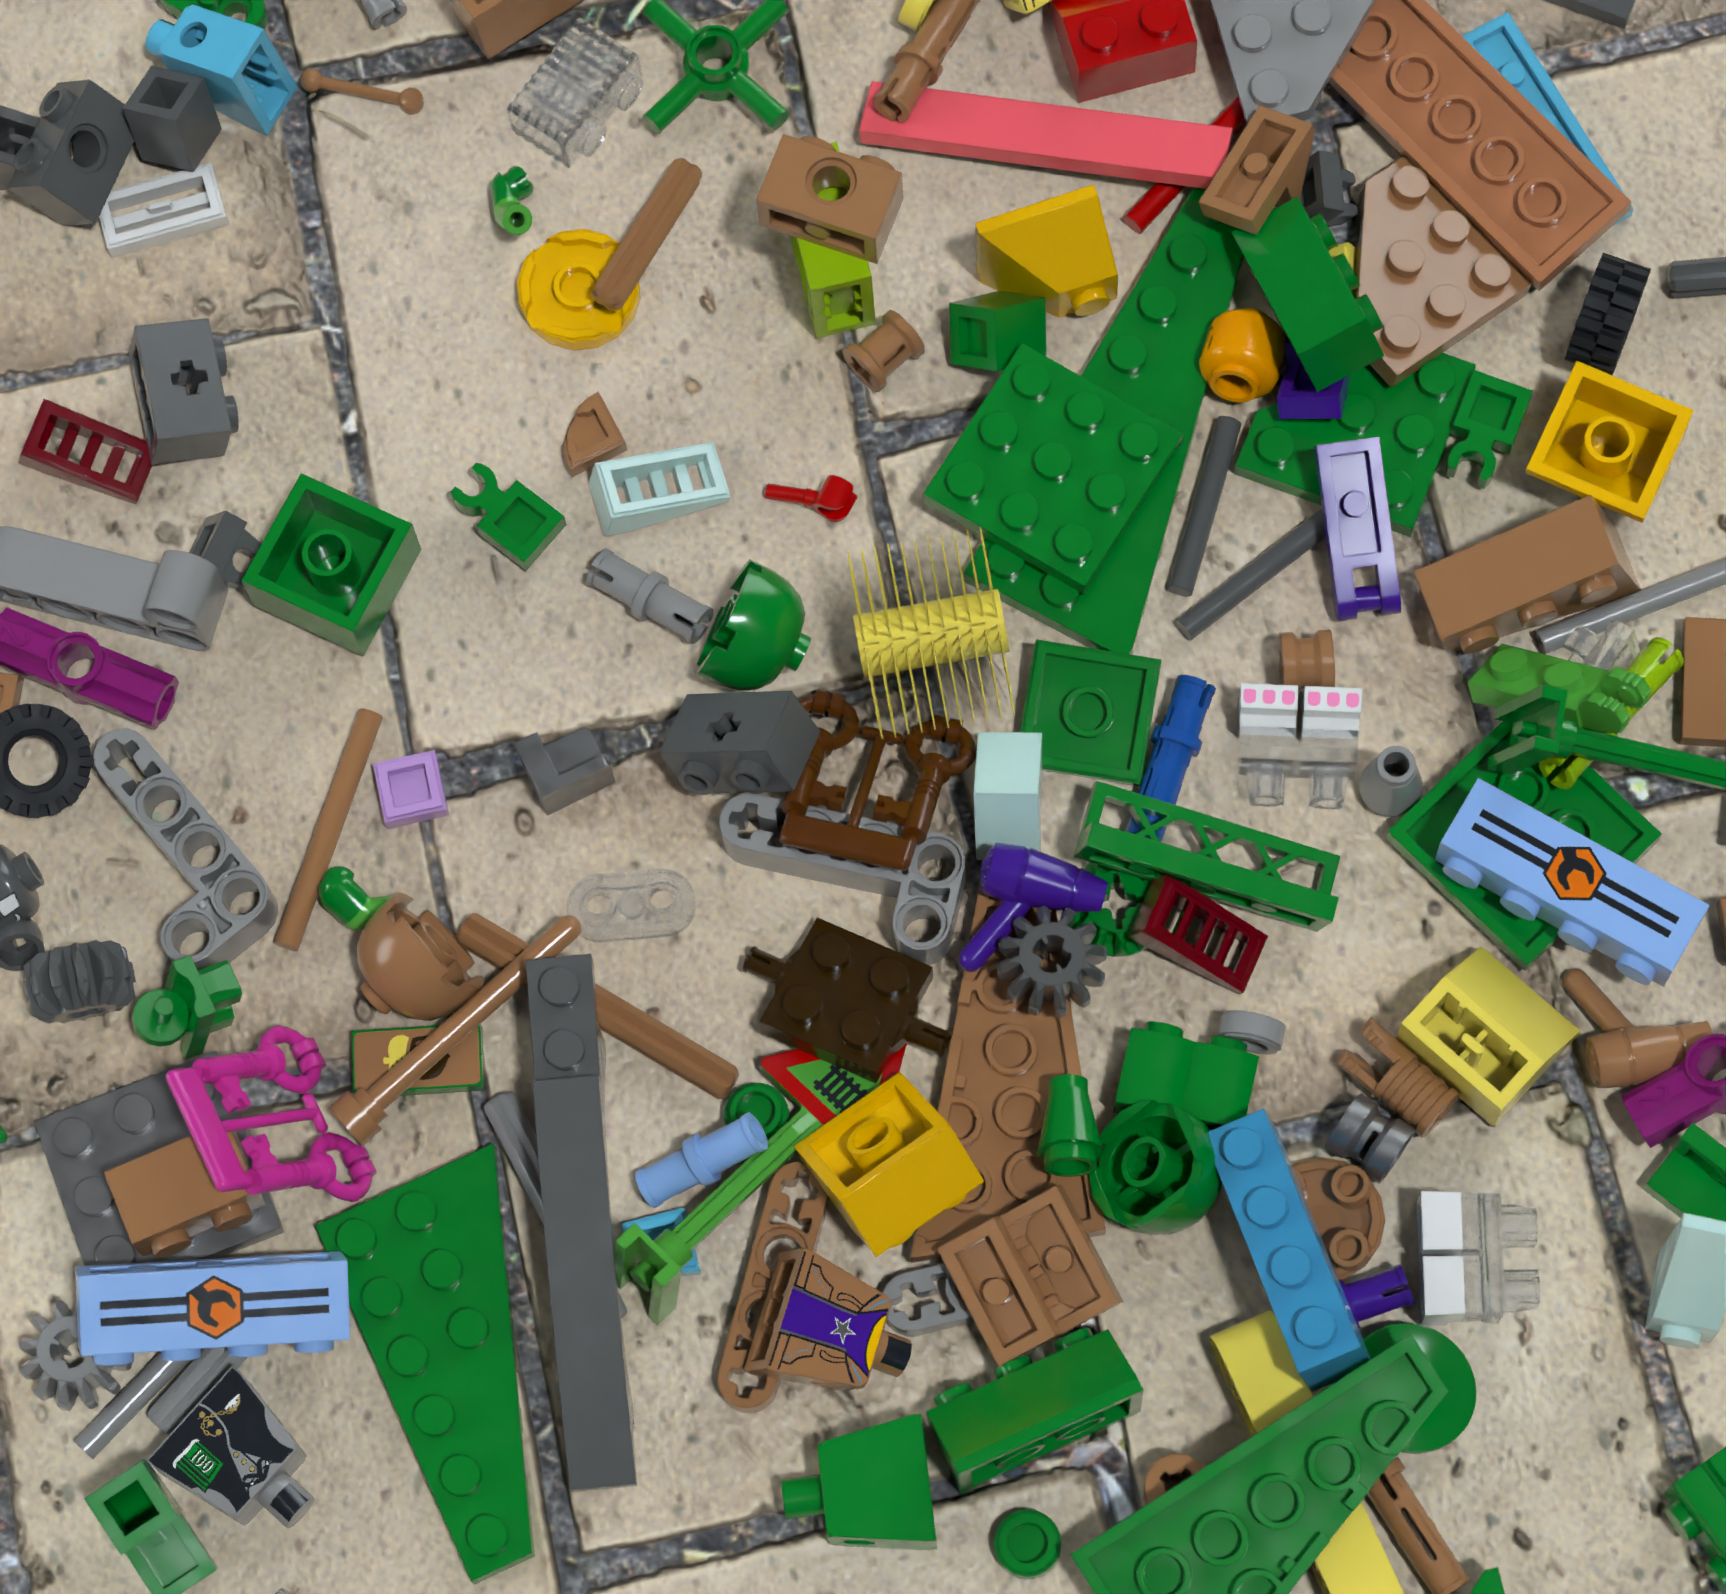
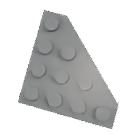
M1209 0L1246 125L1259 105L1303 121L1309 119L1321 100V93L1337 66L1340 68L1363 29L1364 20L1376 0Z

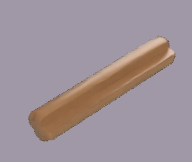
M685 158L673 160L595 283L593 298L597 303L605 305L613 311L623 307L699 186L702 171L697 165L690 164Z

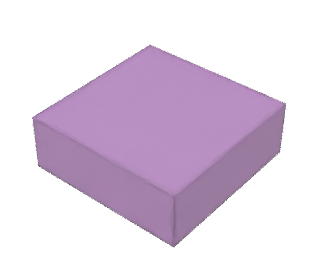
M435 750L373 763L387 829L449 815Z

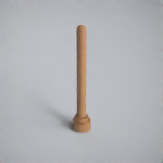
M572 915L561 917L367 1091L360 1087L351 1095L347 1090L328 1107L329 1110L355 1139L364 1146L382 1130L378 1124L388 1116L383 1110L527 983L526 960L556 957L580 935L582 926L578 918Z

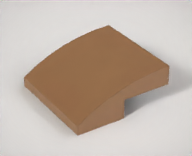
M1062 1185L1050 1188L999 1217H993L937 1248L998 1367L1124 1302Z

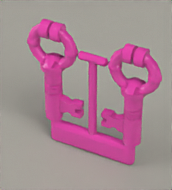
M276 1025L272 1026L261 1036L259 1046L255 1051L199 1058L195 1060L192 1067L172 1069L166 1074V1081L218 1191L229 1192L245 1189L247 1193L256 1195L310 1186L313 1189H324L332 1196L349 1202L358 1201L369 1191L372 1177L377 1171L372 1160H368L370 1156L365 1145L357 1146L347 1137L331 1132L325 1133L328 1125L314 1095L308 1093L309 1090H312L318 1084L321 1070L326 1067L325 1060L319 1052L314 1038H306L294 1029ZM285 1042L292 1046L291 1051L295 1060L299 1061L298 1066L302 1075L295 1077L285 1071L286 1059L284 1053L275 1044ZM259 1077L265 1081L273 1080L283 1089L304 1094L302 1100L306 1108L221 1121L204 1084L213 1083L216 1090L222 1094L223 1099L221 1102L227 1113H232L236 1109L238 1112L245 1111L252 1105L246 1092L240 1088V1079ZM312 1120L317 1132L323 1133L322 1136L317 1137L312 1143L309 1155L305 1160L281 1164L270 1152L271 1145L266 1134H259L256 1138L254 1135L246 1137L241 1141V1145L246 1155L252 1159V1168L246 1170V1172H244L227 1135L228 1132ZM337 1150L343 1153L341 1158L346 1168L349 1169L348 1172L353 1183L346 1185L336 1179L335 1161L326 1151Z

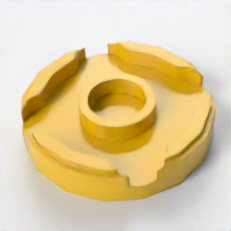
M587 229L561 231L547 238V243L541 245L536 252L533 249L524 259L517 280L520 309L531 330L550 345L573 351L598 348L618 338L634 320L641 299L639 281L623 307L616 311L597 303L593 298L595 283L620 244L607 234Z

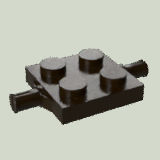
M818 917L800 949L792 954L787 961L762 951L756 946L749 950L750 955L747 954L745 958L743 972L751 973L775 984V994L759 1021L760 1033L877 1083L890 1057L904 1047L906 1042L937 1054L938 1057H942L945 1048L948 1047L952 1035L951 1031L944 1030L918 1018L919 1004L933 980L932 966Z

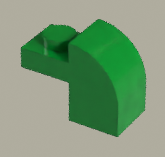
M142 1459L84 1498L120 1555L124 1553L127 1555L151 1594H182L218 1569L183 1515L182 1508L153 1467L145 1459Z

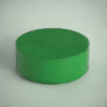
M1035 1510L1016 1511L1007 1516L996 1531L994 1540L995 1554L1002 1568L1010 1575L1026 1580L1036 1579L1050 1572L1056 1565L1061 1553V1536L1056 1524L1047 1515Z

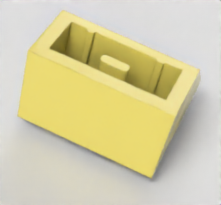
M1481 946L1446 974L1404 1019L1396 1039L1417 1055L1418 1061L1423 1065L1426 1064L1433 1074L1441 1077L1448 1087H1454L1461 1093L1459 1098L1490 1125L1495 1127L1579 1035L1580 1030Z

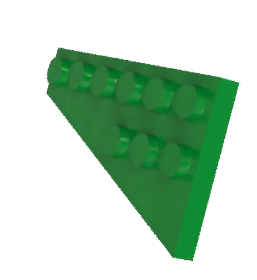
M494 1143L315 1225L326 1252L341 1251L347 1259L349 1304L470 1580L474 1585L535 1557L528 1478L523 1448L522 1414L518 1395V1372L510 1286L504 1246L503 1212L500 1203L497 1172V1149Z
M1409 1334L1084 1544L1070 1555L1095 1594H1289L1331 1541L1330 1539L1369 1493L1371 1487L1448 1393V1389L1412 1334Z

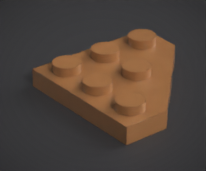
M1405 155L1365 181L1359 197L1358 215L1361 216L1355 265V275L1361 286L1354 290H1356V299L1367 294L1384 326L1374 332V335L1385 356L1372 362L1370 365L1392 388L1420 369L1426 362L1433 360L1525 297L1532 282Z

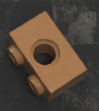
M783 134L756 198L759 225L878 264L904 199L902 172L895 171L890 163L875 156L863 155L859 159L838 152L830 143L817 137L803 136L801 139ZM828 187H840L847 191L844 197L835 201L824 200L818 196L823 189Z

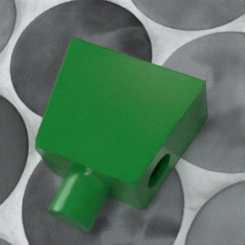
M921 1414L909 1415L822 1441L817 1444L820 1475L781 1479L786 1519L825 1515L827 1537L830 1545L909 1550L937 1549Z

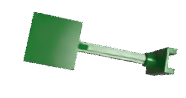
M1543 684L1496 707L1495 720L1512 723L1509 748L1489 756L1487 769L1513 774L1552 756L1566 759L1570 755L1726 791L1725 761L1579 728L1575 721L1564 719L1568 690Z

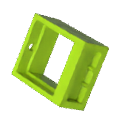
M837 142L830 143L839 152ZM828 187L823 189L818 196L824 200L835 201L844 197L847 191L840 187ZM790 236L816 339L876 325L872 275L868 261Z

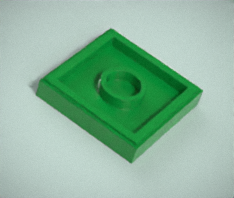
M1036 639L1020 732L1042 733V770L1140 786L1162 660Z

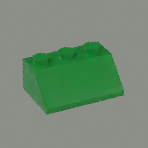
M1090 1328L1075 1331L1054 1343L1057 1352L1034 1363L1030 1355L1021 1356L998 1367L994 1371L997 1380L975 1390H972L969 1382L962 1383L940 1393L933 1399L937 1407L926 1411L927 1422L960 1494L1141 1412L1143 1388L1108 1329L1096 1335L1092 1334Z

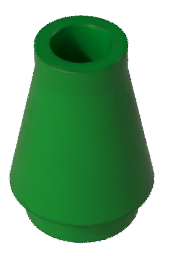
M1074 1074L1055 1076L1048 1082L1049 1096L1037 1154L1044 1160V1169L1049 1174L1060 1177L1084 1176L1096 1170L1097 1158L1103 1153L1088 1094V1080L1083 1076Z

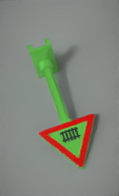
M907 1042L904 1047L890 1057L877 1083L799 1049L762 1058L760 1070L800 1108V1111L768 1140V1149L753 1154L672 1231L665 1229L653 1241L636 1223L630 1226L615 1241L614 1256L617 1287L622 1289L633 1278L642 1289L650 1291L651 1299L648 1317L658 1326L676 1308L681 1270L693 1258L691 1251L797 1152L793 1146L899 1073Z

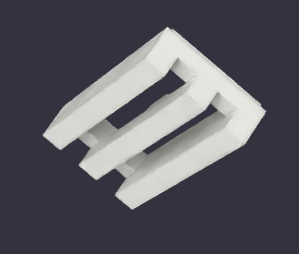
M212 163L197 166L194 172L183 170L111 190L99 215L106 245L111 257H117L229 225ZM205 186L206 191L173 201L167 199L149 204L145 209L113 217L111 213L112 211Z

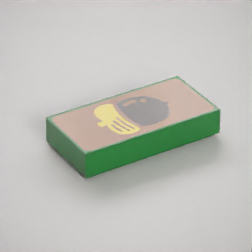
M481 1024L400 1096L485 1091L483 1028ZM440 1025L352 1031L353 1094L360 1087L367 1091Z

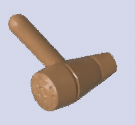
M1577 968L1570 969L1563 977V986L1566 991L1604 1031L1603 1033L1588 1037L1584 1048L1585 1068L1589 1078L1597 1088L1629 1087L1630 1085L1636 1086L1645 1083L1685 1061L1687 1052L1696 1041L1713 1034L1708 1021L1676 1025V1027H1634L1583 970Z

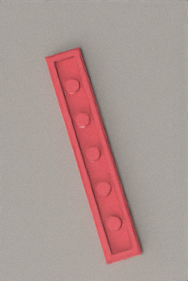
M871 81L859 129L860 142L864 144L1207 189L1230 153L1233 141V129L1230 127L926 88L923 91L907 121L900 123L897 118L893 122L883 117L874 107L873 100L884 85V82Z

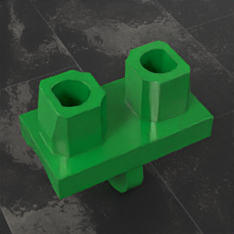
M191 955L172 961L164 990L158 989L147 992L139 998L134 1006L132 1024L139 1038L149 1045L159 1047L172 1045L182 1038L180 1050L185 1060L203 1054L209 1034L232 1025L234 1014L231 1005L240 1002L242 997L241 987L230 963L225 960L197 970Z

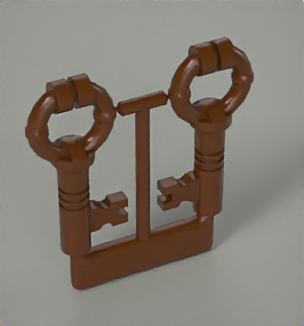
M817 689L814 695L799 700L806 712L812 711L813 714L825 716L828 711V717L840 720L843 718L844 722L841 725V730L833 735L825 729L818 727L820 734L794 791L786 792L782 804V811L786 814V818L780 833V841L784 845L905 871L911 865L916 845L922 844L926 840L942 785L949 780L950 776L964 772L976 760L977 746L974 738L963 727V720L961 725L959 719L950 718L948 728L946 717L934 714L936 730H934L933 720H928L921 723L923 733H921L920 724L910 730L909 735L905 736L904 741L901 733L896 732L895 738L894 732L883 729V739H881V733L878 728L864 726L860 730V722L856 710L846 701L845 694L834 692L831 696L830 691ZM859 731L862 737L874 739L847 825L805 816L809 805H825L828 810L841 812L843 801H845L847 796V787L835 784L826 786L822 782L817 781L824 758L831 755L832 750L849 744L858 735ZM929 736V739L942 742L944 736L946 737V743L961 745L958 753L959 756L949 761L945 756L938 753L923 754L920 751L923 743L922 740ZM886 742L897 745L901 742L904 743L907 759L916 768V774L918 775L911 801H895L893 797L879 794L873 811V820L882 822L893 820L898 825L903 826L901 837L859 828Z

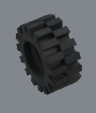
M1606 253L1602 254L1578 316L1565 360L1573 363L1579 361L1613 375L1651 271L1650 268Z
M44 704L17 705L0 713V807L18 816L40 818L58 814L69 805L72 806L79 799V795L84 788L86 789L90 780L89 775L91 767H93V756H91V744L87 735L84 734L80 724L73 717L64 713L63 710ZM31 735L42 736L48 739L55 746L59 756V765L55 775L48 782L37 786H29L19 782L12 775L8 763L9 753L14 744L20 739Z

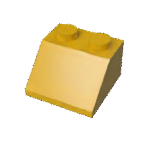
M1576 361L1526 467L1525 473L1582 498L1592 495L1599 505L1643 523L1681 446L1694 410Z
M901 1072L793 1146L849 1226L875 1257H878L889 1248L899 1246L907 1241L916 1229L943 1210L958 1205L971 1190L984 1182L950 1124Z

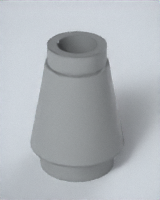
M1390 746L1384 749L1362 771L1359 780V790L1363 801L1371 810L1384 816H1399L1407 813L1419 802L1423 792V781L1415 758L1408 749L1402 746ZM1391 772H1393V773H1397V774H1399V775H1401V776L1395 777V776H1391V775H1389V774H1390Z

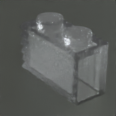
M575 19L573 27L568 28L566 35L561 37L557 46L553 47L551 54L546 56L544 63L539 65L537 72L531 75L529 82L524 84L522 91L517 93L515 100L509 103L507 111L513 132L517 136H522L527 142L532 143L537 149H542L546 155H551L566 168H571L581 154L590 157L597 151L606 136L607 126L605 124L617 108L622 111L629 109L642 90L643 80L641 79L642 72L639 55L583 19Z

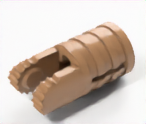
M1370 1017L1360 1031L1373 1047L1380 1050L1395 1064L1383 1077L1364 1058L1357 1053L1350 1052L1348 1049H1344L1335 1062L1379 1101L1383 1100L1387 1103L1388 1108L1393 1112H1397L1403 1121L1411 1124L1416 1129L1415 1132L1424 1138L1449 1113L1458 1101L1461 1093L1454 1087H1448L1441 1077H1437L1426 1064L1423 1065L1418 1061L1417 1055Z

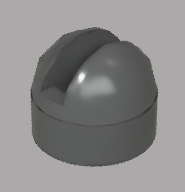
M31 918L13 922L0 929L1 968L10 971L24 970L23 966L38 953L45 952L42 932L37 923ZM23 938L27 943L18 947L16 939Z

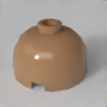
M396 892L370 918L363 928L358 941V965L367 980L361 985V990L368 1001L383 1014H388L394 1009L409 1019L432 1021L446 1017L465 1004L482 988L484 984L483 977L479 976L473 979L469 977L467 971L475 964L473 958L465 948L460 946L456 936L433 913L427 909L418 918L405 908L414 899L407 894Z

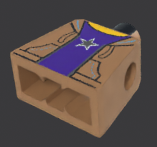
M806 1248L781 1252L743 1372L835 1390L864 1388L867 1384L872 1368L894 1377L900 1376L908 1364L912 1343L909 1339L884 1330L891 1308V1300L887 1295Z

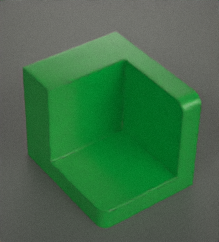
M995 291L949 303L951 364L996 372L1006 368L1021 343L1046 356L1045 297Z

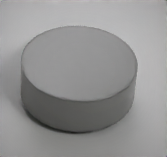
M1229 1010L1222 1013L1218 1036L1244 1042L1248 1046L1246 1052L1275 1054L1282 1048L1286 1025L1275 1018L1263 1014Z

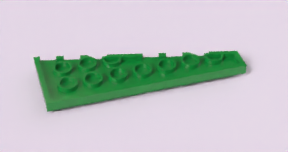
M1194 187L1081 375L1090 382L1183 433V443L1085 595L984 538L993 590H999L1000 600L1089 648L1133 654L1135 640L1148 601L1149 590L1158 559L1160 558L1165 533L1174 501L1178 494L1207 387V381L1200 374L1199 359L1213 320L1220 314L1229 311L1236 280L1244 258L1231 233L1238 228L1203 216L1199 205V200L1206 191L1203 188ZM981 543L973 559L979 590L988 591L990 587ZM970 561L963 573L964 582L976 588L972 561Z

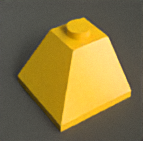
M1094 184L975 223L976 271L981 284L997 291L1045 297L1046 312L1058 318L1075 313L1077 316L1092 315L1106 308L1110 301L1117 299L1118 272Z

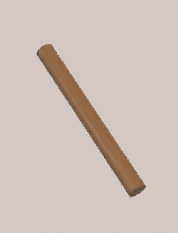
M360 708L357 713L274 940V944L281 948L298 951L318 897V886L322 881L323 874L328 870L383 719L380 714L374 711Z

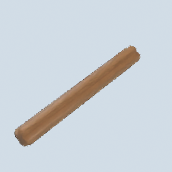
M478 913L470 914L457 934V940L461 947L500 970H503L530 946L527 942ZM595 983L598 1024L601 1030L717 1099H724L731 1092L739 1076L735 1065Z

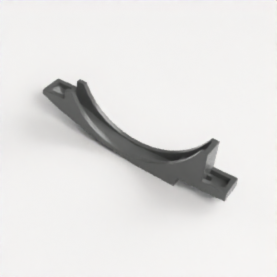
M591 954L526 960L535 1080L532 1081L551 1310L570 1491L579 1492L637 1486L633 1435L634 1412L621 1323L608 1181L605 1122L606 1050L605 1041L598 1024L593 958Z

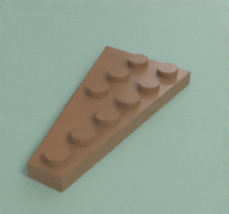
M981 883L978 889L970 940L1002 903V900L984 894ZM1031 907L1023 918L1027 919L1035 927L1038 925V908ZM1048 909L1050 911V922L1058 923L1056 910ZM1014 929L1007 936L1018 938ZM999 947L979 970L975 972L964 970L938 1106L939 1114L952 1127L984 1182L971 1190L958 1205L943 1210L916 1229L910 1257L911 1263L942 1259L937 1250L940 1246L993 1217H999L1056 1185L1064 1187L1089 1237L1106 1235L1104 1214L1093 1199L1089 1174L1078 1177H1060L1049 1174L1044 1169V1160L1037 1154L1049 1096V1080L1064 1074L1082 1076L1070 998H1066L1067 1014L1062 1018L1056 1017L1053 1002L1049 1001L1044 1002L1043 1009L1038 1016L1030 1014L1029 1000L1031 994H1028L1021 1000L1012 1002L1007 997V989L1014 980L1000 979L997 975V964L1005 959H1009L999 951ZM1048 952L1047 960L1042 955L1039 956L1041 958V969L1045 972H1056V964H1059L1062 969L1065 968L1062 966V954L1058 952Z

